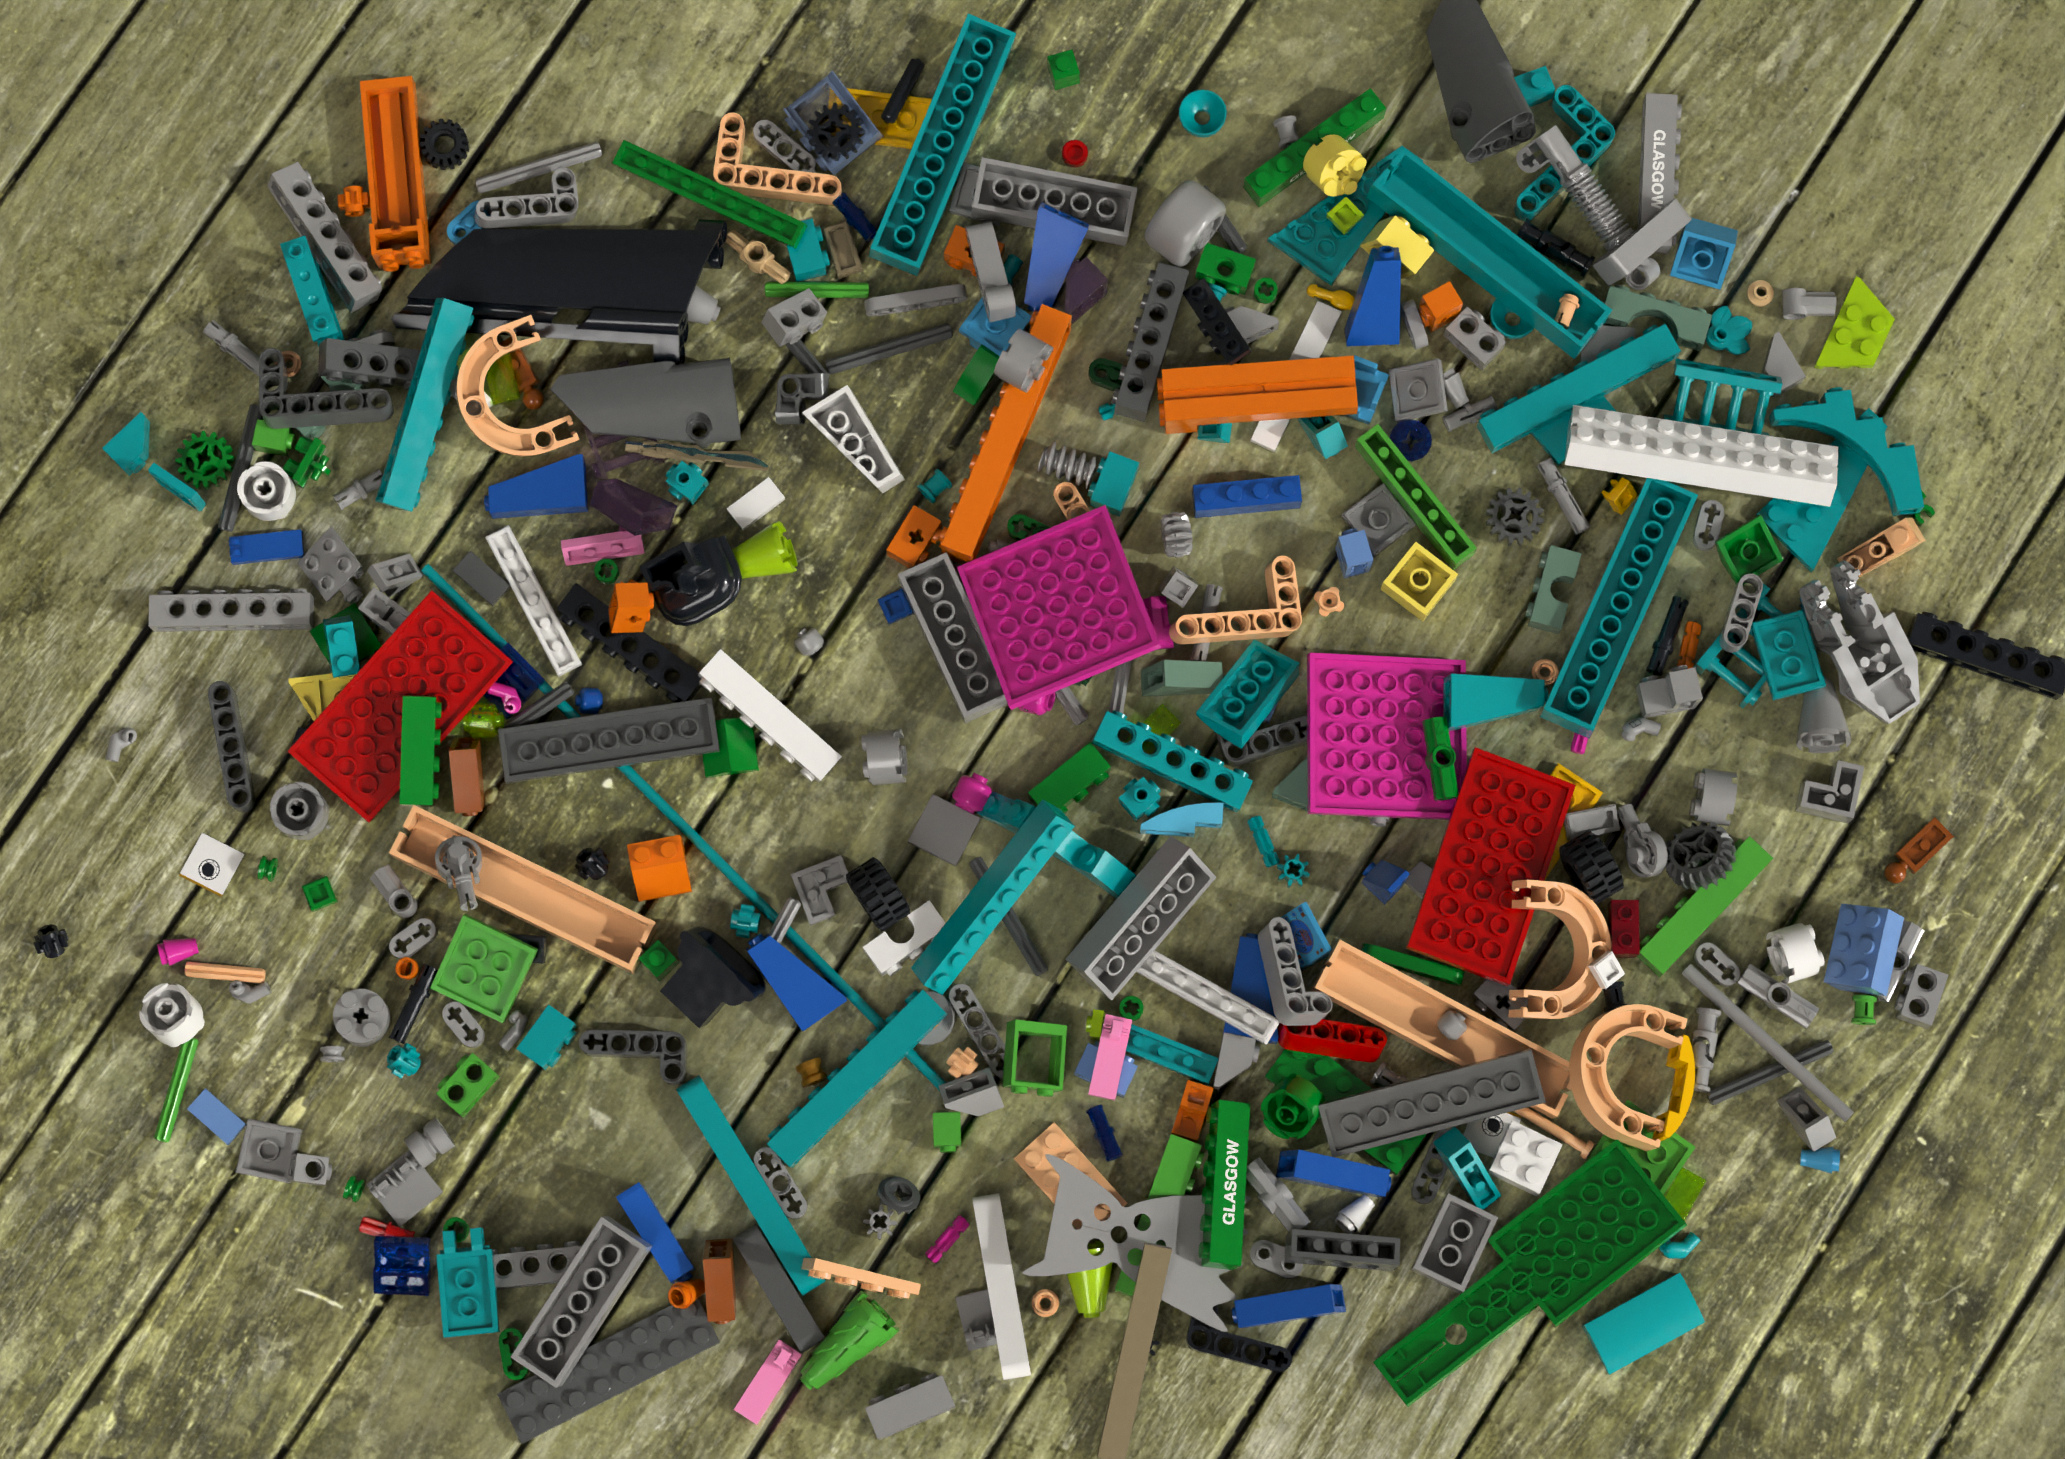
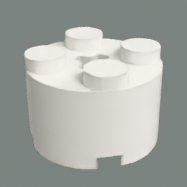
M258 462L248 470L246 469L239 478L237 485L239 498L248 512L257 519L264 521L283 519L292 509L296 499V489L293 481L279 465L272 462ZM270 487L271 492H268L266 495H263L262 492L267 491Z
M1797 923L1769 932L1766 936V940L1771 939V946L1767 947L1770 963L1777 976L1782 975L1785 978L1781 981L1782 983L1788 984L1817 975L1820 967L1825 964L1822 952L1816 948L1814 942L1815 932L1810 924Z
M159 984L152 988L143 998L142 1002L144 1004L142 1011L139 1013L142 1024L160 1042L170 1047H177L189 1041L204 1026L205 1021L201 1005L181 985Z

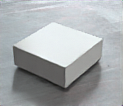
M1612 951L1605 952L1588 966L1601 989H1607L1625 974Z

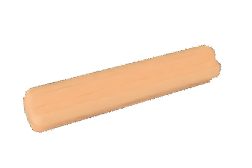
M186 962L185 975L187 977L227 981L239 980L241 982L259 984L263 983L266 977V971L263 968Z

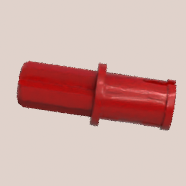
M366 1216L362 1218L359 1226L360 1232L381 1238L385 1243L390 1241L407 1248L411 1247L415 1231L394 1226L391 1221L385 1223Z

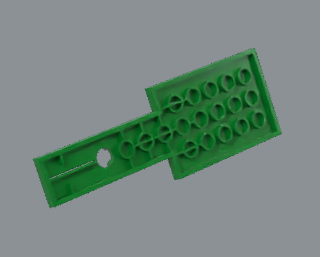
M1615 1140L1488 1239V1242L1503 1262L1373 1363L1406 1406L1409 1407L1538 1306L1557 1327L1685 1228L1687 1224L1620 1141ZM1454 1324L1464 1326L1467 1331L1465 1341L1459 1345L1450 1344L1446 1340V1331Z

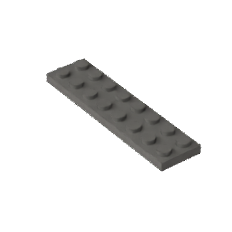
M712 697L498 729L506 784L720 752Z
M1529 1048L1326 1101L1318 1107L1332 1157H1338L1546 1103L1532 1049Z
M698 1298L686 1309L675 1308L671 1305L586 1348L563 1386L555 1388L535 1374L497 1395L521 1444H524L719 1344L720 1341L711 1322H708L707 1314Z

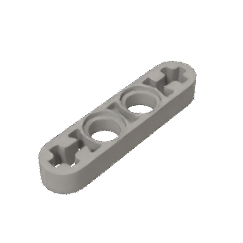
M954 284L873 297L865 300L864 305L866 315L874 317L957 304L966 301L968 297L965 285Z
M965 984L954 985L949 992V1000L992 1073L996 1077L1003 1079V1070H996L999 1066L998 1061L995 1057L990 1061L988 1056L996 1054L1002 1048L1004 1053L999 1055L1004 1061V1042L971 988ZM957 990H960L962 993L967 991L966 1001L969 1006L973 1002L976 1004L975 1007L966 1010L964 1014L960 1012V1010L965 1009L960 1000L954 1001ZM973 1012H978L983 1017V1022L978 1027H972L967 1022L968 1015ZM987 1035H991L997 1040V1045L993 1050H985L981 1045L982 1039Z

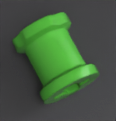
M1853 995L1852 1000L1855 1001V1011L1851 1023L1856 1025H1876L1873 1015L1874 1003L1877 1002V997Z

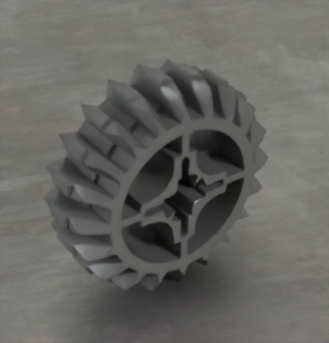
M1692 822L1691 828L1688 829L1682 826V832L1680 834L1673 833L1674 840L1667 841V845L1670 848H1667L1666 872L1675 884L1681 885L1686 890L1692 887L1697 892L1700 886L1707 890L1708 885L1711 883L1717 886L1718 879H1726L1725 872L1733 871L1732 863L1736 862L1735 853H1737L1733 839L1722 826L1718 827L1714 822L1709 825L1701 822L1699 826ZM1715 845L1718 846V849H1717L1716 854L1714 853L1715 851L1713 850L1714 847H1715ZM1685 858L1686 864L1682 867V861Z

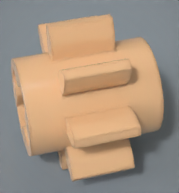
M958 1047L946 1061V1064L951 1067L948 1073L955 1079L974 1073L980 1065L975 1061L978 1054L969 1047L964 1051Z

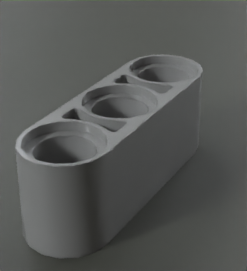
M1755 574L1744 575L1735 586L1719 641L1723 650L1734 653L1739 651L1748 639L1763 589L1762 580ZM1743 583L1752 584L1755 588V593L1749 594L1745 592L1742 587ZM1735 608L1745 609L1747 618L1741 619L1737 617ZM1727 634H1737L1740 643H1731L1727 638Z

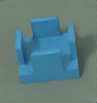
M981 298L959 328V333L970 340V345L978 350L981 345H984L1000 356L1002 351H1006L1010 343L1008 341L1018 329L1025 331L1032 316L1016 306L1015 317L989 323L983 299Z
M1354 355L1358 411L1357 414L1345 416L1369 425L1389 374L1377 370L1378 364Z

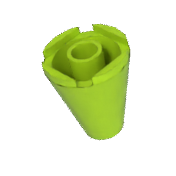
M780 521L772 523L732 549L739 564L742 579L788 574L797 571L795 567L798 566L793 544L791 539L787 540L782 533L787 531Z
M1095 1241V1244L1088 1243L1087 1249L1090 1254L1098 1256L1103 1253L1104 1245L1102 1241ZM1113 1262L1097 1269L1067 1274L1079 1313H1084L1085 1318L1099 1317L1100 1312L1106 1310Z

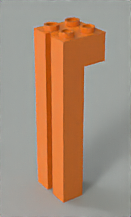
M412 76L360 81L372 224H369L371 255L379 270L383 269L386 272L397 271L400 265L408 264L411 269H421L426 264L432 263L422 151L419 143L421 140L416 84Z
M1354 355L1242 363L1231 366L1228 364L1162 369V378H1157L1158 401L1163 400V404H1159L1160 426H1165L1166 434L1197 432V425L1357 414L1358 411Z

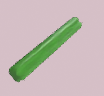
M866 282L765 283L766 297H793L808 288L816 298H867L869 296V285Z
M196 1038L181 1044L154 1136L158 1141H170L198 1046Z

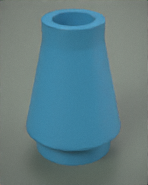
M1833 1147L1819 1148L1814 1152L1811 1149L1801 1150L1800 1166L1810 1167L1831 1174L1832 1171L1839 1172L1840 1150L1833 1149Z

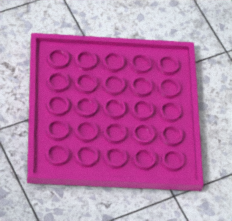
M1105 505L957 567L1011 710L1161 648Z
M1330 653L1307 654L1308 814L1449 820L1456 798L1434 801L1430 770L1425 763L1427 750L1422 721L1433 717H1443L1444 678L1450 674H1466V660ZM1466 728L1449 731L1451 748L1456 754L1454 768L1458 792L1467 768ZM1436 753L1437 762L1444 765V756Z

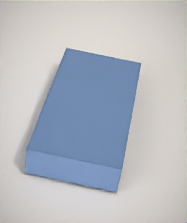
M206 1088L187 1108L227 1145L246 1127L244 1121Z

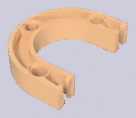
M532 315L499 326L478 339L462 361L456 385L459 410L470 431L488 447L503 454L519 457L544 454L579 441L578 434L575 431L570 433L571 438L560 441L555 439V434L552 431L553 428L565 422L569 426L573 425L570 415L535 428L519 429L508 426L498 420L486 403L484 381L492 364L505 354L540 342L541 339L537 332L532 333V338L518 341L513 329L526 323L530 326L535 325ZM508 333L512 338V343L507 347L500 346L497 342L498 334ZM470 401L478 402L481 406L480 414L476 416L468 414L466 411L467 403ZM540 432H545L550 437V444L546 447H541L536 443V435Z
M1512 881L1513 891H1519L1520 888L1531 889V898L1524 897V900H1512V908L1543 910L1561 919L1571 934L1574 958L1570 972L1565 980L1552 990H1509V1000L1516 1001V998H1528V1008L1521 1007V1009L1509 1010V1017L1561 1019L1573 1016L1586 1009L1602 991L1588 966L1605 952L1611 951V938L1607 923L1593 900H1590L1584 892L1576 887L1551 881Z
M1632 1004L1599 1015L1580 1032L1570 1056V1084L1579 1109L1598 1131L1609 1138L1619 1140L1624 1144L1644 1151L1659 1148L1661 1140H1652L1643 1136L1641 1131L1642 1128H1646L1647 1132L1650 1133L1655 1131L1662 1132L1665 1121L1634 1111L1617 1099L1607 1079V1058L1614 1043L1622 1036L1638 1037L1668 1049L1682 1045L1683 1037H1675L1666 1033L1664 1027L1665 1025L1669 1026V1029L1673 1031L1679 1028L1685 1029L1687 1018L1653 1006ZM1646 1018L1650 1021L1651 1028L1647 1025ZM1587 1052L1591 1055V1062L1587 1059ZM1623 1121L1627 1123L1628 1131L1624 1128Z

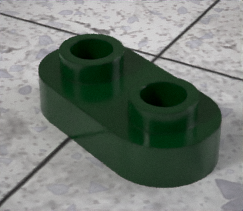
M1105 358L1096 359L1089 366V379L1094 385L1114 391L1115 388L1120 389L1122 380L1118 378L1122 364ZM1102 370L1105 371L1107 375L1105 377H1099L1097 375V372ZM1131 385L1128 388L1134 392L1137 391L1139 386Z

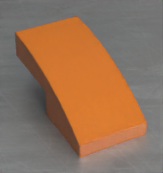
M1191 1080L1187 1081L1171 1134L1197 1143L1212 1096L1213 1087Z

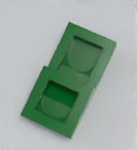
M981 345L962 373L953 392L975 406L982 397L988 383L994 378V369L1000 356L984 345Z

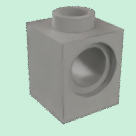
M1173 566L1159 586L1161 594L1184 607L1198 587L1195 579Z
M299 1153L291 1154L288 1182L322 1186L326 1185V1180H330L332 1164H329V1157ZM309 1162L314 1163L317 1167V1173L313 1178L309 1177L305 1171L306 1165Z

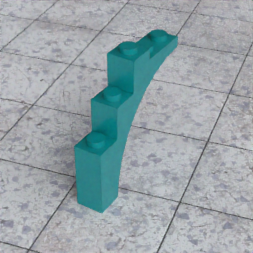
M1835 387L1828 389L1827 393L1823 394L1820 399L1821 404H1818V401H1808L1798 407H1792V404H1782L1773 409L1769 416L1771 426H1796L1816 430L1832 436L1849 446L1864 459L1878 477L1888 497L1892 516L1920 513L1924 508L1914 445L1906 446L1905 443L1901 442L1891 444L1890 448H1887L1883 417L1874 418V415H1864L1856 420L1851 390Z
M992 791L983 810L978 811L977 814L1016 834L1036 807L1019 799L1013 800ZM1073 830L1053 854L1054 857L1087 877L1114 898H1118L1137 876L1106 850L1089 844Z

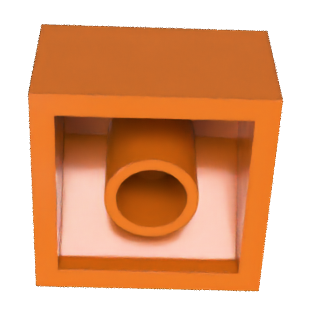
M681 835L627 845L639 902L692 892Z

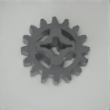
M1507 488L1505 496L1501 492L1497 493L1496 498L1498 501L1491 499L1489 505L1493 509L1486 510L1485 515L1491 517L1486 521V526L1493 525L1490 534L1498 533L1500 535L1498 542L1503 541L1505 538L1508 539V546H1511L1514 540H1517L1518 545L1522 546L1523 538L1531 542L1533 539L1532 533L1538 535L1541 529L1536 525H1542L1544 519L1538 516L1544 510L1543 508H1536L1539 499L1531 500L1532 492L1529 491L1526 495H1522L1521 488H1518L1516 493H1512V490ZM1513 501H1519L1523 504L1513 503ZM1499 507L1501 508V512L1503 513V517L1500 521H1498L1497 519V511ZM1511 513L1513 515L1522 513L1518 520L1515 518L1507 521ZM1529 513L1532 514V523L1530 527L1528 526L1529 523L1526 520V516H1528ZM1507 529H1508V530H1514V531H1516L1517 533H1511V532H1508V531H1506V530H1507Z

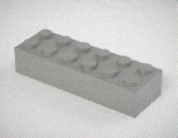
M982 157L971 216L1035 229L1040 203L1043 202L1088 223L1089 227L1084 237L1085 239L1126 246L1137 187Z
M947 552L899 573L898 581L964 723L966 724L1008 705L972 606Z
M1170 836L1068 955L1066 960L1094 989L1110 1000H1113L1216 879V876L1190 847Z
M602 1216L518 1344L511 1358L555 1388L563 1386L649 1253L652 1245L609 1216Z

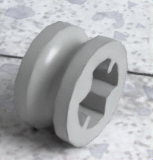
M320 1047V1051L323 1053V1056L320 1058L321 1062L345 1061V1057L342 1056L345 1047Z

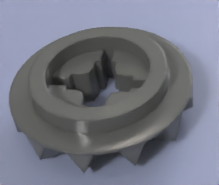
M893 1176L885 1178L879 1184L876 1195L880 1197V1204L886 1205L888 1211L893 1209L896 1210L898 1215L902 1212L910 1214L913 1209L917 1208L920 1202V1193L917 1187L909 1180ZM896 1190L899 1197L902 1198L901 1201L897 1200V1197L894 1195Z

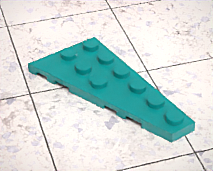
M1399 147L1377 162L1374 167L1363 173L1354 193L1334 197L1328 196L1309 209L1300 218L1290 222L1287 227L1278 233H1274L1267 241L1332 286L1359 250L1360 244L1385 215L1386 212L1368 199L1367 195L1374 181L1389 167L1390 163L1405 147ZM1412 153L1415 157H1417L1419 160H1421V161L1423 162V160H1422L1421 158H1419L1417 155H1415L1414 153ZM1347 197L1364 214V218L1344 235L1326 215L1343 198Z
M1870 408L1861 415H1874V418H1879ZM1884 423V430L1886 431L1888 426ZM1837 439L1830 444L1831 446L1838 447L1837 486L1830 507L1773 498L1756 514V516L1762 515L1769 531L1811 573L1817 565L1868 466L1866 461L1855 451Z

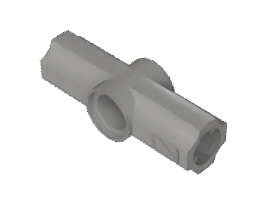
M1906 920L1903 921L1896 956L1901 960V967H1893L1887 996L1869 994L1870 996H1875L1877 1000L1885 1003L1889 1002L1904 970L1909 966L1910 958L1924 933L1920 926Z
M1752 964L1747 966L1736 983L1764 1001L1769 1008L1781 1012L1805 1029L1819 1010L1818 1007L1793 992L1787 984L1779 983ZM1773 990H1780L1783 993L1784 1000L1782 1003L1773 1000Z
M1260 1157L1247 1166L1246 1180L1256 1190L1259 1200L1266 1209L1278 1218L1288 1232L1291 1229L1301 1230L1311 1222L1293 1200L1294 1197L1286 1185L1273 1175Z

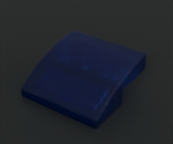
M508 642L500 650L513 663L496 682L515 688L522 707L541 687L545 679ZM488 691L483 695L506 720L514 715L505 711L500 697L488 694Z
M375 1236L374 1294L429 1296L431 1273L430 1238Z

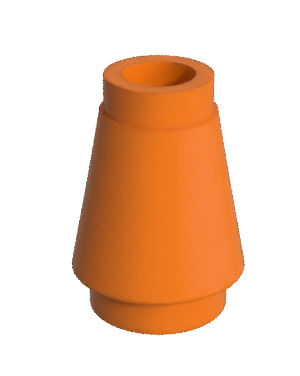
M701 1279L674 1283L668 1292L669 1302L675 1308H688L705 1293V1282Z

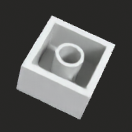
M1512 1121L1507 1127L1487 1172L1519 1189L1538 1196L1563 1144Z

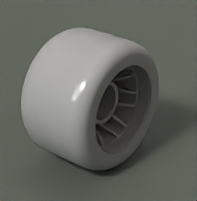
M1186 180L1177 186L1158 208L1146 228L1144 234L1145 241L1172 264L1179 267L1185 266L1202 251L1213 237L1224 219L1226 207L1219 198L1198 182Z

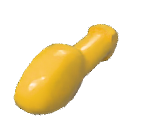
M1310 284L1307 287V294L1312 298L1318 297L1330 301L1331 305L1339 310H1351L1355 298L1347 291H1330L1318 287L1317 284Z

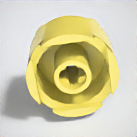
M1327 135L1321 138L1323 142L1317 146L1313 144L1304 158L1303 168L1307 177L1328 196L1334 197L1354 193L1358 186L1357 183L1363 175L1367 163L1366 159L1339 135Z

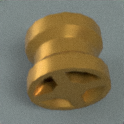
M820 1057L808 1060L795 1067L797 1073L802 1076L801 1084L803 1088L827 1079V1073L821 1068L822 1060Z

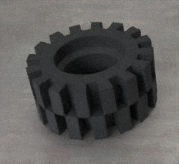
M439 119L437 124L434 121L430 122L431 127L428 128L426 126L424 128L425 133H421V142H419L426 161L429 164L431 163L436 169L439 166L441 170H446V167H449L450 170L455 169V164L460 166L462 164L461 160H466L467 158L466 152H469V142L463 128L461 129L457 122L454 124L450 119L447 122ZM441 136H449L454 140V147L448 153H439L435 149V142Z

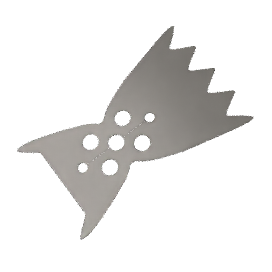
M1045 1155L1049 1163L1059 1174L1060 1180L1045 1257L1041 1262L1022 1272L1024 1275L1053 1276L1097 1269L1114 1262L1129 1278L1136 1282L1139 1265H1132L1128 1261V1252L1133 1248L1143 1251L1144 1242L1146 1241L1147 1243L1156 1244L1158 1240H1163L1166 1247L1172 1248L1161 1300L1223 1332L1228 1331L1222 1320L1214 1312L1213 1307L1235 1300L1237 1296L1219 1278V1275L1231 1270L1201 1266L1202 1258H1199L1198 1250L1200 1243L1203 1242L1200 1220L1205 1211V1204L1202 1203V1195L1154 1198L1135 1203L1129 1207H1123L1109 1191L1086 1174L1054 1155ZM1245 1196V1204L1252 1198ZM1098 1204H1105L1110 1208L1111 1215L1105 1221L1098 1220L1094 1215V1209ZM1138 1214H1145L1150 1219V1227L1145 1231L1138 1230L1134 1225V1219ZM1075 1219H1079L1083 1225L1078 1230L1072 1226V1222ZM1116 1226L1124 1227L1127 1231V1239L1123 1243H1116L1111 1238L1110 1232ZM1243 1227L1244 1236L1248 1234V1231ZM1094 1238L1101 1240L1104 1245L1103 1253L1098 1256L1090 1254L1087 1249L1088 1242Z

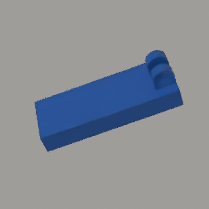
M301 529L229 537V553L233 565L297 559L304 556L303 532Z

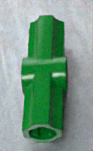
M1447 717L1425 719L1422 721L1427 750L1425 763L1430 770L1434 801L1457 798L1459 794L1454 768L1456 754L1451 748ZM1436 753L1444 756V765L1437 762Z

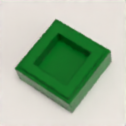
M327 876L302 886L312 912L338 902Z

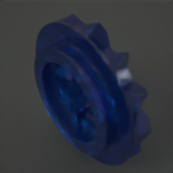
M1404 420L1398 423L1390 433L1391 441L1407 461L1413 462L1422 459L1431 448L1432 437L1430 431L1419 421ZM1409 431L1412 438L1418 441V443H1414L1412 451L1408 448L1407 443L1402 442V440L1407 439Z

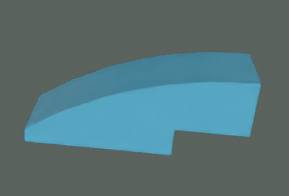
M1200 803L1171 809L1142 823L1140 834L1194 837L1195 827L1221 828L1224 803Z

